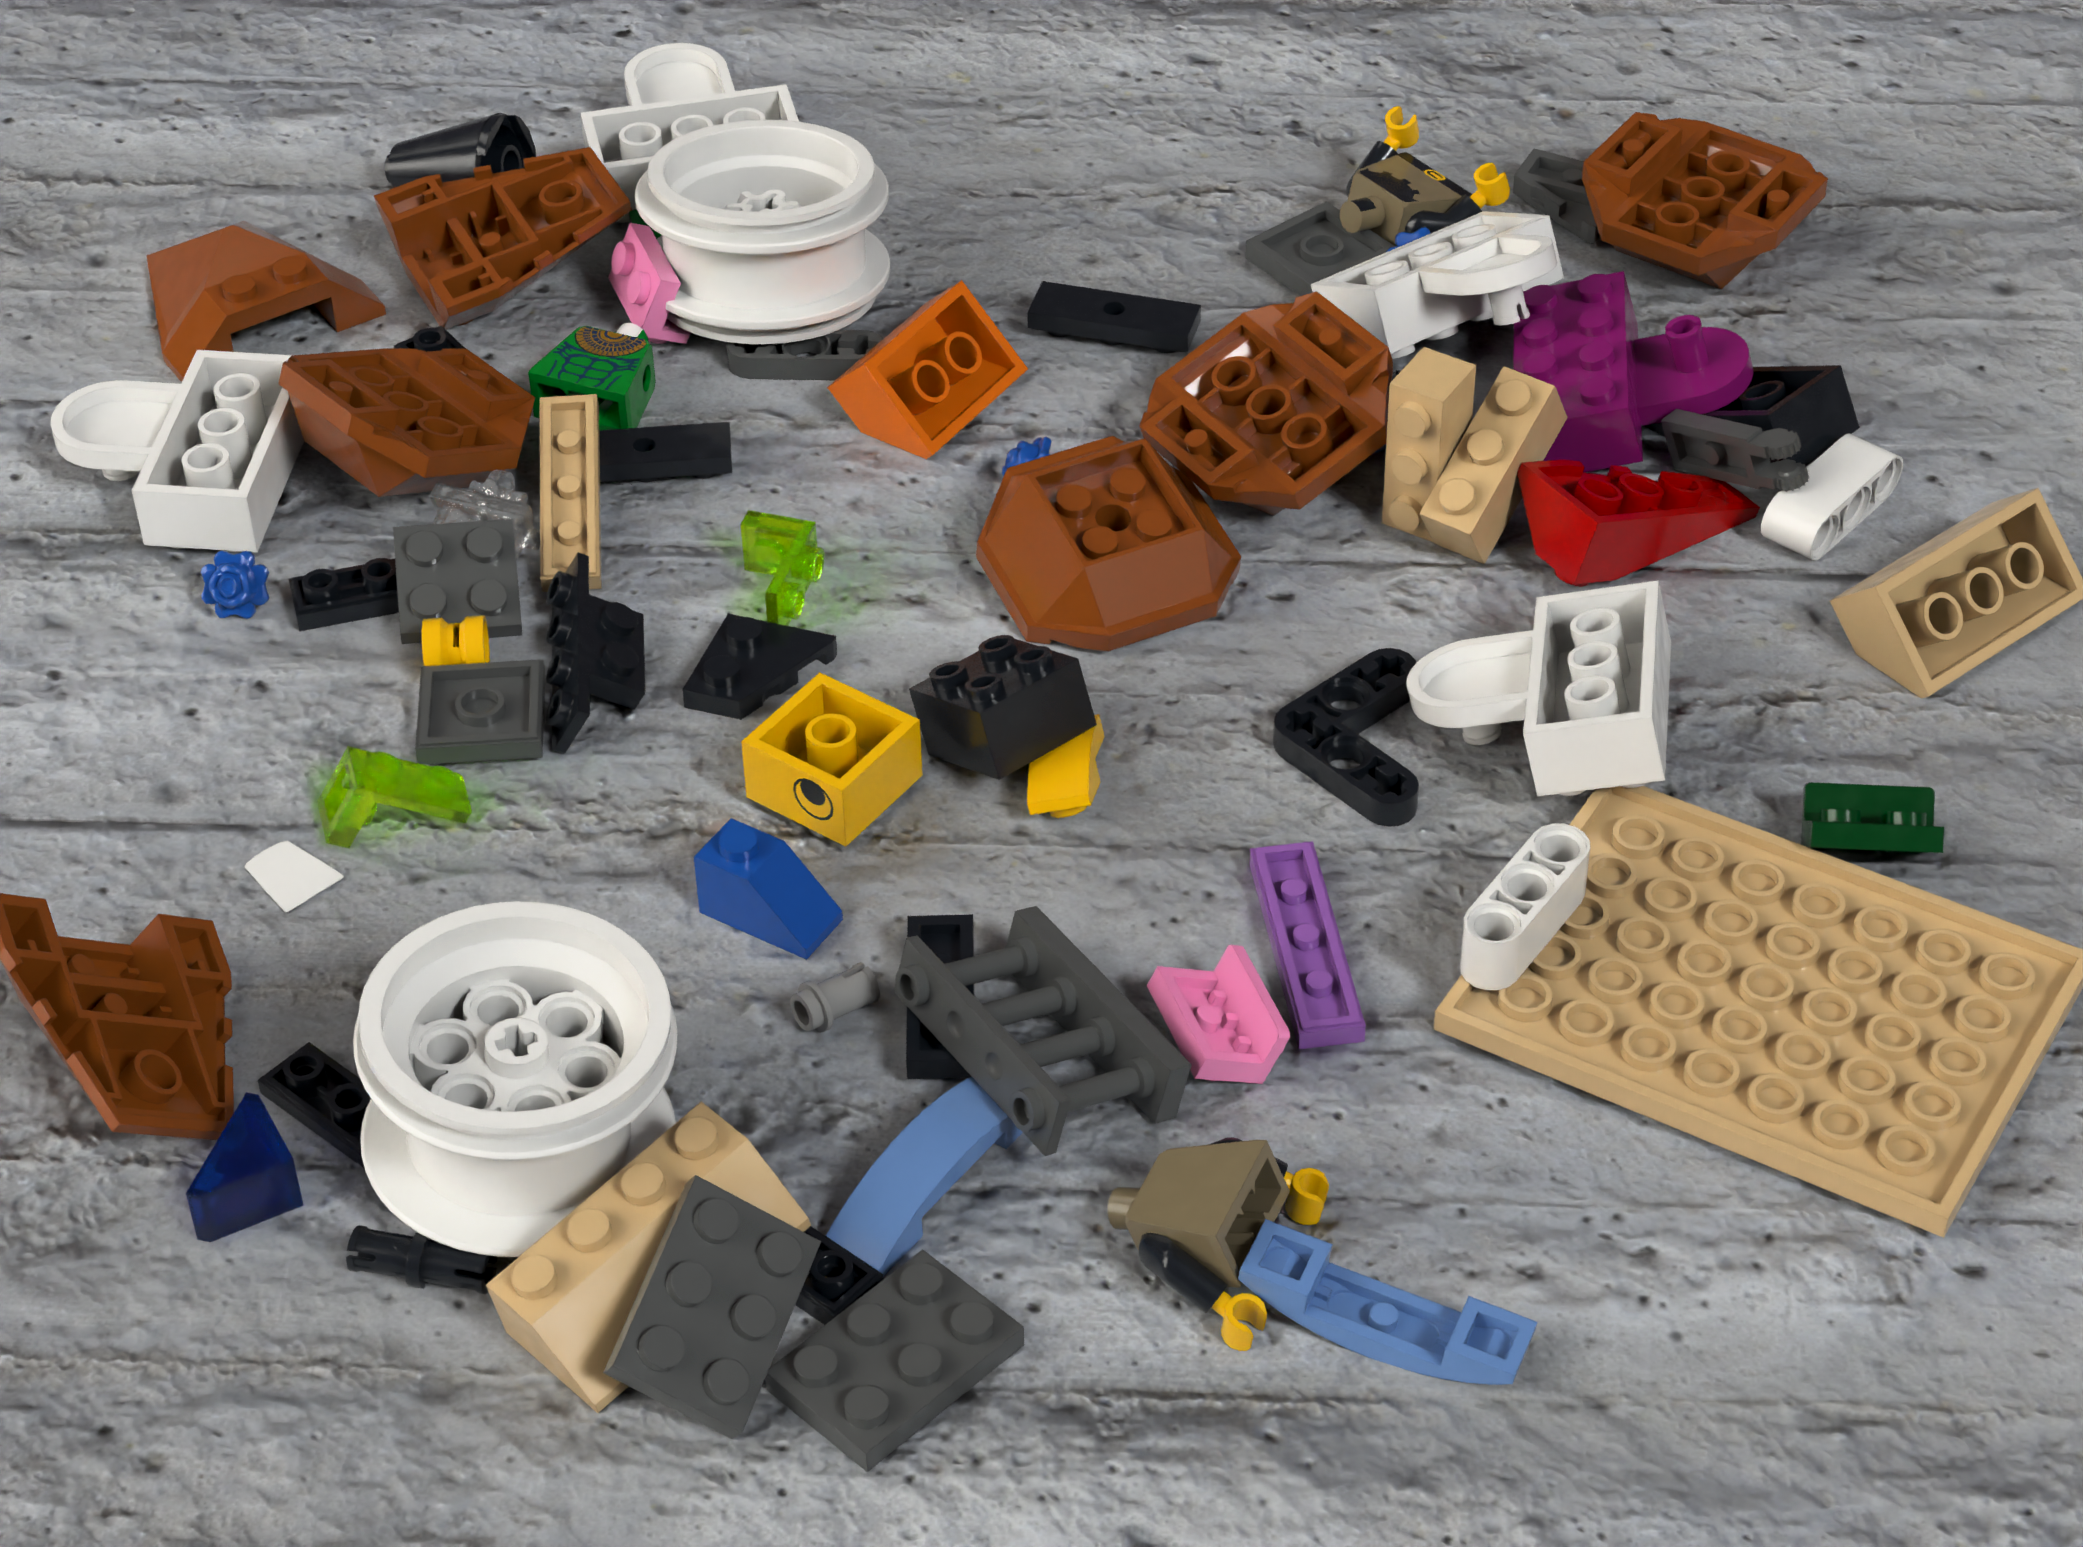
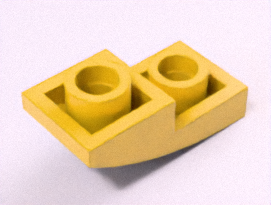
M1099 714L1094 715L1097 723L1096 726L1029 764L1027 805L1030 815L1049 812L1052 817L1064 818L1076 815L1084 811L1087 806L1092 805L1101 783L1095 758L1105 737Z

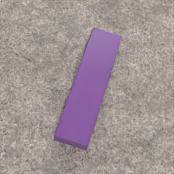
M1313 841L1250 848L1249 865L1298 1049L1365 1042V1021Z

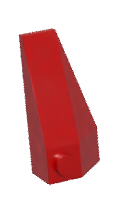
M1566 459L1522 462L1517 472L1535 554L1555 569V575L1560 580L1579 587L1586 586L1588 583L1613 581L1749 521L1757 516L1760 509L1757 504L1729 483L1707 476L1661 471L1658 480L1654 481L1642 475L1632 474L1628 467L1616 465L1610 466L1607 475L1583 472L1585 467L1581 461Z

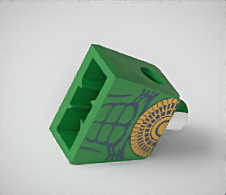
M633 323L622 324L616 332L589 326L578 327L528 372L531 395L535 397L533 405L535 418H540V397L597 394L599 430L637 428L654 392L656 383L652 345L648 342L645 331Z

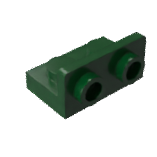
M1813 782L1806 783L1803 787L1801 845L1806 847L1943 853L1944 827L1934 826L1935 792L1930 787Z

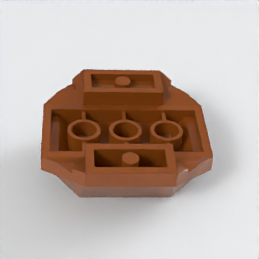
M1635 112L1584 161L1582 173L1583 185L1601 241L1612 244L1618 252L1719 289H1723L1759 254L1776 249L1824 199L1828 178L1821 172H1816L1812 164L1801 154L1705 121L1683 118L1659 120L1655 114Z
M1316 291L1296 297L1294 303L1272 304L1243 312L1157 377L1149 397L1147 412H1144L1139 427L1143 437L1157 452L1213 500L1243 503L1273 516L1285 508L1300 510L1386 444L1389 386L1393 374L1392 357L1388 346Z
M383 348L292 355L288 361L283 362L278 383L289 393L304 441L378 497L480 486L500 470L515 469L535 401L533 395L468 349H442L441 351L426 352L418 349Z
M1114 436L1007 468L978 538L976 551L977 560L1026 642L1050 644L1054 640L1077 648L1111 651L1215 617L1225 600L1231 584L1233 585L1239 573L1241 555L1195 484L1180 470L1170 466L1145 438L1124 442Z

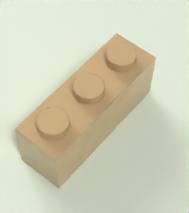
M1423 346L1390 382L1382 524L1433 542L1419 513L1472 422L1476 364Z
M1503 366L1419 513L1434 544L1482 564L1486 563L1523 497L1517 474L1520 464L1522 462L1543 461L1567 420L1566 412L1554 385Z

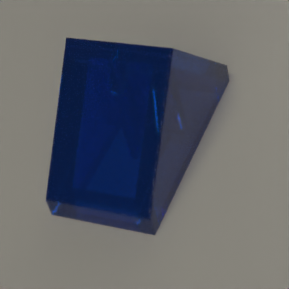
M245 1093L186 1192L197 1240L213 1242L304 1206L294 1159L258 1094Z

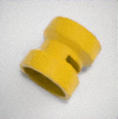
M485 615L466 616L461 623H447L443 618L423 619L422 655L424 666L490 662L489 634Z

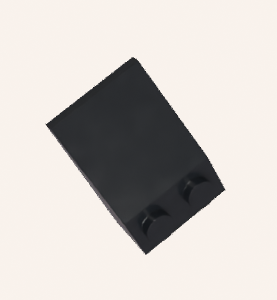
M1841 365L1753 367L1752 380L1747 389L1737 399L1720 409L1702 414L1760 427L1762 431L1783 428L1787 429L1788 432H1797L1801 444L1800 451L1786 459L1794 460L1796 463L1801 462V464H1805V467L1822 455L1847 433L1852 434L1860 428ZM1661 422L1644 425L1665 437ZM1770 458V462H1771V463H1772V462H1776V461L1785 460V459H1779V460L1773 459V460H1772V459Z

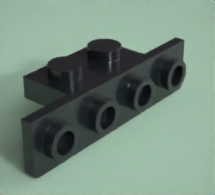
M579 552L566 572L558 571L549 586L546 600L547 604L552 606V620L546 637L547 643L552 645V659L546 675V682L552 685V699L547 710L546 723L552 726V750L563 754L566 753L590 715V694L634 710L645 695L644 615L624 604L609 602L590 595L589 556Z

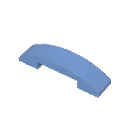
M973 1077L967 1078L926 1107L889 1144L849 1196L826 1236L881 1272L884 1277L922 1238V1217L994 1143L1007 1149L1023 1132L1015 1126L1013 1121Z
M1265 1219L1240 1268L1238 1280L1285 1316L1346 1349L1411 1372L1465 1383L1513 1384L1535 1333L1537 1321L1468 1296L1462 1312L1330 1263L1333 1244Z

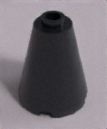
M496 113L396 143L385 160V175L393 188L421 177L441 174L442 182L475 177L473 171L475 167L491 165L493 173L525 168L523 159L536 157V149L531 133L520 117Z

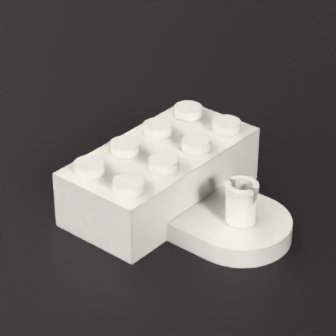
M691 43L658 45L638 53L627 63L624 70V79L629 106L580 113L584 148H592L630 200L632 210L637 209L635 190L639 179L648 170L650 160L655 153L670 141L701 128L746 120H788L799 122L787 84L735 91L725 59L711 48ZM629 212L616 222H630Z
M1483 211L1311 284L1313 292L1317 291L1388 346L1392 359H1396L1413 353L1415 351L1414 344L1424 339L1438 340L1456 334L1459 331L1458 325L1468 320L1481 321L1493 318L1494 325L1498 326L1520 322V319H1526L1530 316L1523 291L1537 285H1550L1564 279L1549 215Z
M197 350L181 384L114 380L88 385L68 395L54 409L51 416V429L56 449L64 459L75 465L102 469L104 477L112 481H124L140 472L132 488V494L144 545L176 549L195 548L226 550L229 552H258L304 442L289 393L278 384L283 362L288 361L292 355Z
M1659 580L1536 597L1533 630L1471 638L1447 644L1421 658L1412 667L1407 676L1406 685L1415 715L1422 721L1434 726L1462 728L1463 739L1468 744L1484 745L1493 742L1502 733L1501 723L1524 720L1523 736L1537 797L1554 794L1573 796L1581 794L1586 790L1618 786L1637 788L1650 782L1665 781L1671 639Z

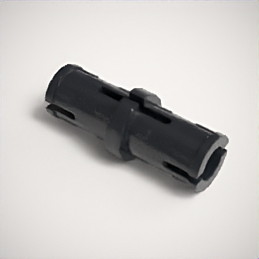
M358 1225L354 1228L347 1246V1251L358 1252L357 1256L349 1255L346 1257L347 1268L350 1271H365L405 1278L409 1287L421 1289L425 1288L426 1283H434L487 1294L486 1284L495 1277L497 1268L486 1267L487 1263L495 1264L497 1256L480 1255L458 1250L431 1240L420 1233L409 1236L369 1229L367 1226Z

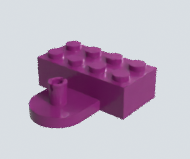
M1624 271L1606 275L1592 274L1581 280L1551 286L1537 285L1523 291L1530 316L1514 323L1513 370L1554 385L1567 415V420L1543 461L1559 459L1581 461L1585 467L1583 472L1610 468L1611 465L1621 466L1643 462L1641 426L1660 423L1664 417L1675 409L1698 414H1706L1720 409L1737 399L1747 389L1752 380L1753 365L1745 340L1727 329L1702 327L1701 320L1697 316L1682 315L1676 317L1666 324V334L1638 339V324Z

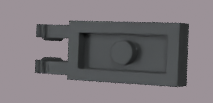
M1675 409L1661 420L1673 467L1676 470L1750 488L1761 489L1765 487L1773 490H1785L1786 492L1788 490L1794 491L1797 488L1800 489L1801 486H1805V483L1808 482L1809 475L1805 464L1786 459L1800 451L1801 444L1797 432H1788L1787 429L1783 428L1762 431L1760 427ZM1770 458H1771L1772 460H1773V459H1777V460H1779V459H1785V460L1776 461V462H1772V463L1770 462Z

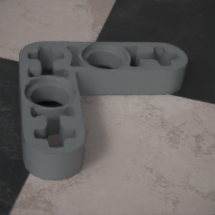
M838 330L813 339L790 343L740 344L726 342L728 366L734 375L745 379L835 381L884 338L873 331ZM749 345L759 346L755 353H749ZM806 352L818 354L811 357L796 356L798 354Z

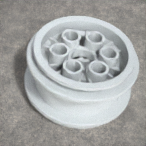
M746 120L701 128L684 134L660 148L650 160L648 170L645 171L636 186L635 203L637 211L647 225L662 235L657 238V241L681 283L675 300L666 302V310L669 311L667 319L693 334L740 344H780L813 339L838 331L861 318L872 307L876 296L888 281L890 275L888 251L874 234L865 229L886 208L889 199L887 178L883 171L874 163L870 152L860 142L839 131L815 124L788 120Z

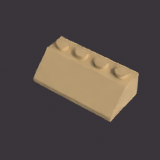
M2035 488L1990 503L1830 600V603L1856 655L1918 697L1925 698L2083 599V578L2039 488Z
M702 1101L486 1284L506 1333L597 1413L629 1387L603 1372L684 1186L691 1178L697 1175L803 1232L811 1226L808 1216L749 1139Z

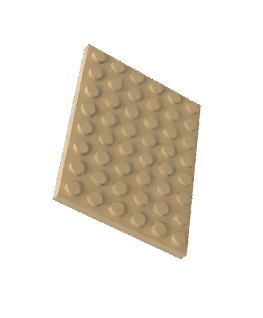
M1618 786L1595 789L1569 824L1583 831L1590 841L1586 891L1581 904L1519 979L1511 986L1501 990H1483L1468 983L1461 974L1435 1010L1434 1030L1944 1238L2083 989V949L1645 786L1637 788Z

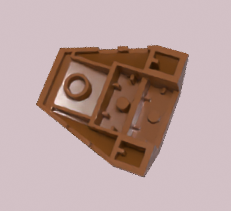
M591 147L523 159L525 168L498 173L492 172L491 165L473 168L475 177L442 182L441 174L425 176L374 195L377 208L406 275L439 326L447 330L454 326L465 325L477 317L493 312L632 210L630 200Z
M246 221L146 255L163 359L181 383L197 350L234 352L230 334L311 304L336 332L386 315L385 305L361 279Z
M0 893V961L21 1003L40 1027L110 1130L118 1133L227 1141L234 1134L233 1067L225 1064V1043L232 1037V1020L225 1017L224 997L232 989L231 971L213 921L158 914L130 945L63 937L57 935L46 899Z

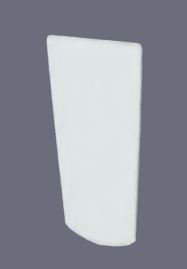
M288 840L261 851L244 866L284 912L293 910L344 878V875Z

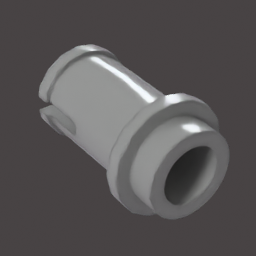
M860 962L853 965L850 969L818 984L812 981L800 984L798 993L791 996L790 1005L792 1013L802 1029L805 1031L815 1029L819 1032H825L831 1029L833 1020L867 1004L877 1002L880 998V989L871 969L868 966L864 968V963Z

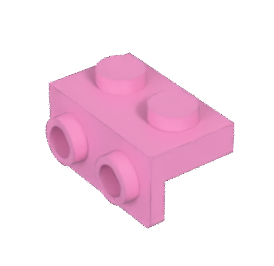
M630 223L623 241L618 242L613 250L611 259L612 269L608 279L631 323L638 325L645 331L649 342L664 344L670 341L686 344L690 332L670 322L667 319L669 311L666 310V302L675 300L681 283L650 226Z
M1228 945L1214 971L1157 966L1147 984V988L1181 1054L1192 1065L1190 1071L1194 1079L1263 1084L1279 1055L1284 1051L1290 1038V1031L1243 946Z

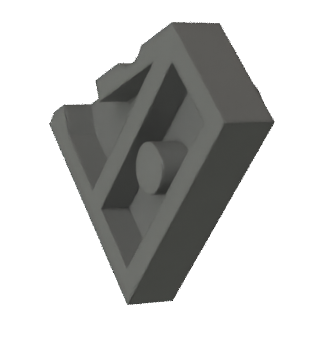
M1534 148L1514 175L1513 193L1545 215H1549L1552 220L1585 242L1595 244L1600 235L1582 181L1584 161Z

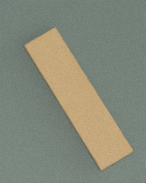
M597 394L540 397V581L542 592H548L555 574L558 571L566 572L578 552L589 556V589H602L599 405Z

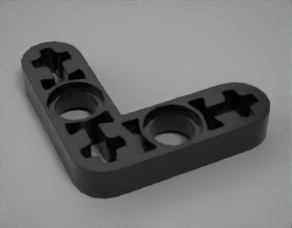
M1394 648L1378 649L1367 654L1282 707L1275 715L1273 729V745L1280 757L1369 821L1388 827L1405 824L1416 815L1419 783L1417 777L1410 770L1361 737L1359 733L1410 701L1406 681L1410 670L1416 664V660L1409 653ZM1348 700L1358 703L1360 707L1344 710L1335 708L1331 704L1335 701ZM1336 759H1351L1357 761L1360 766L1354 769H1340L1332 766L1330 763Z

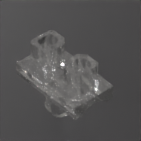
M495 469L489 474L485 483L473 480L468 490L436 482L429 496L437 510L433 524L513 519L516 560L524 547L539 550L540 530L534 528L533 510L530 505H526L528 496L524 492L515 490V480L511 472Z

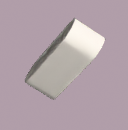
M1850 433L1845 434L1807 467L1809 479L1805 486H1801L1800 489H1794V491H1779L1773 497L1762 519L1761 534L1763 537L1811 560H1819L1891 495L1902 473V457Z
M1552 823L1539 828L1467 910L1463 923L1460 970L1468 983L1483 990H1501L1511 986L1519 979L1581 904L1586 891L1590 855V841L1583 831L1575 826L1564 823Z

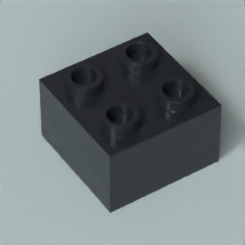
M1000 635L985 640L979 645V651L961 661L948 662L935 667L929 673V678L909 688L917 718L920 719V728L928 755L998 780L1097 725L1079 659L1050 650L1046 646H1037L1014 639L1010 635Z

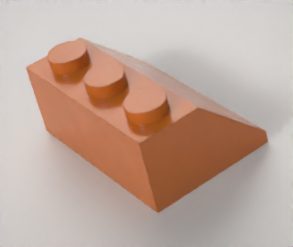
M961 280L922 305L827 388L861 433L928 459L1024 374L1028 368Z

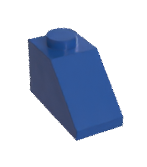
M731 818L694 856L699 913L807 960L843 920L840 907L784 840Z

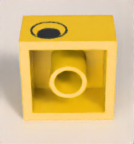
M821 672L741 741L746 797L845 847L923 776L920 719Z

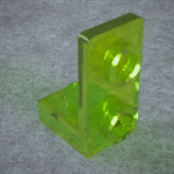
M748 510L740 524L744 570L774 575L765 593L767 622L788 626L791 619L797 620L800 617L804 607L805 593L811 582L816 583L819 581L823 571L825 555L824 549L817 547L816 522Z
M349 746L317 800L326 843L350 848L362 825L367 826L372 821L377 803L461 823H466L472 813L463 776L443 766H427L398 759L385 752H370Z

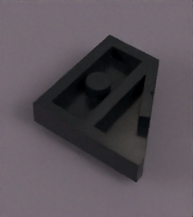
M728 613L682 689L684 708L742 720L762 707L765 700L769 697L782 694L799 683L798 671L816 659L825 665L832 662L837 656L836 636Z

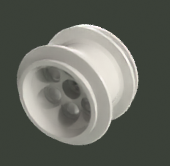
M520 901L490 903L458 910L420 926L396 943L378 962L364 986L355 1024L353 1045L358 1075L364 1089L371 1098L363 1118L360 1137L361 1156L365 1172L380 1200L397 1218L421 1235L440 1244L480 1255L519 1257L676 1123L670 1098L664 1088L674 1065L677 1051L676 1017L665 978L650 954L635 939L620 928L597 916L556 904Z

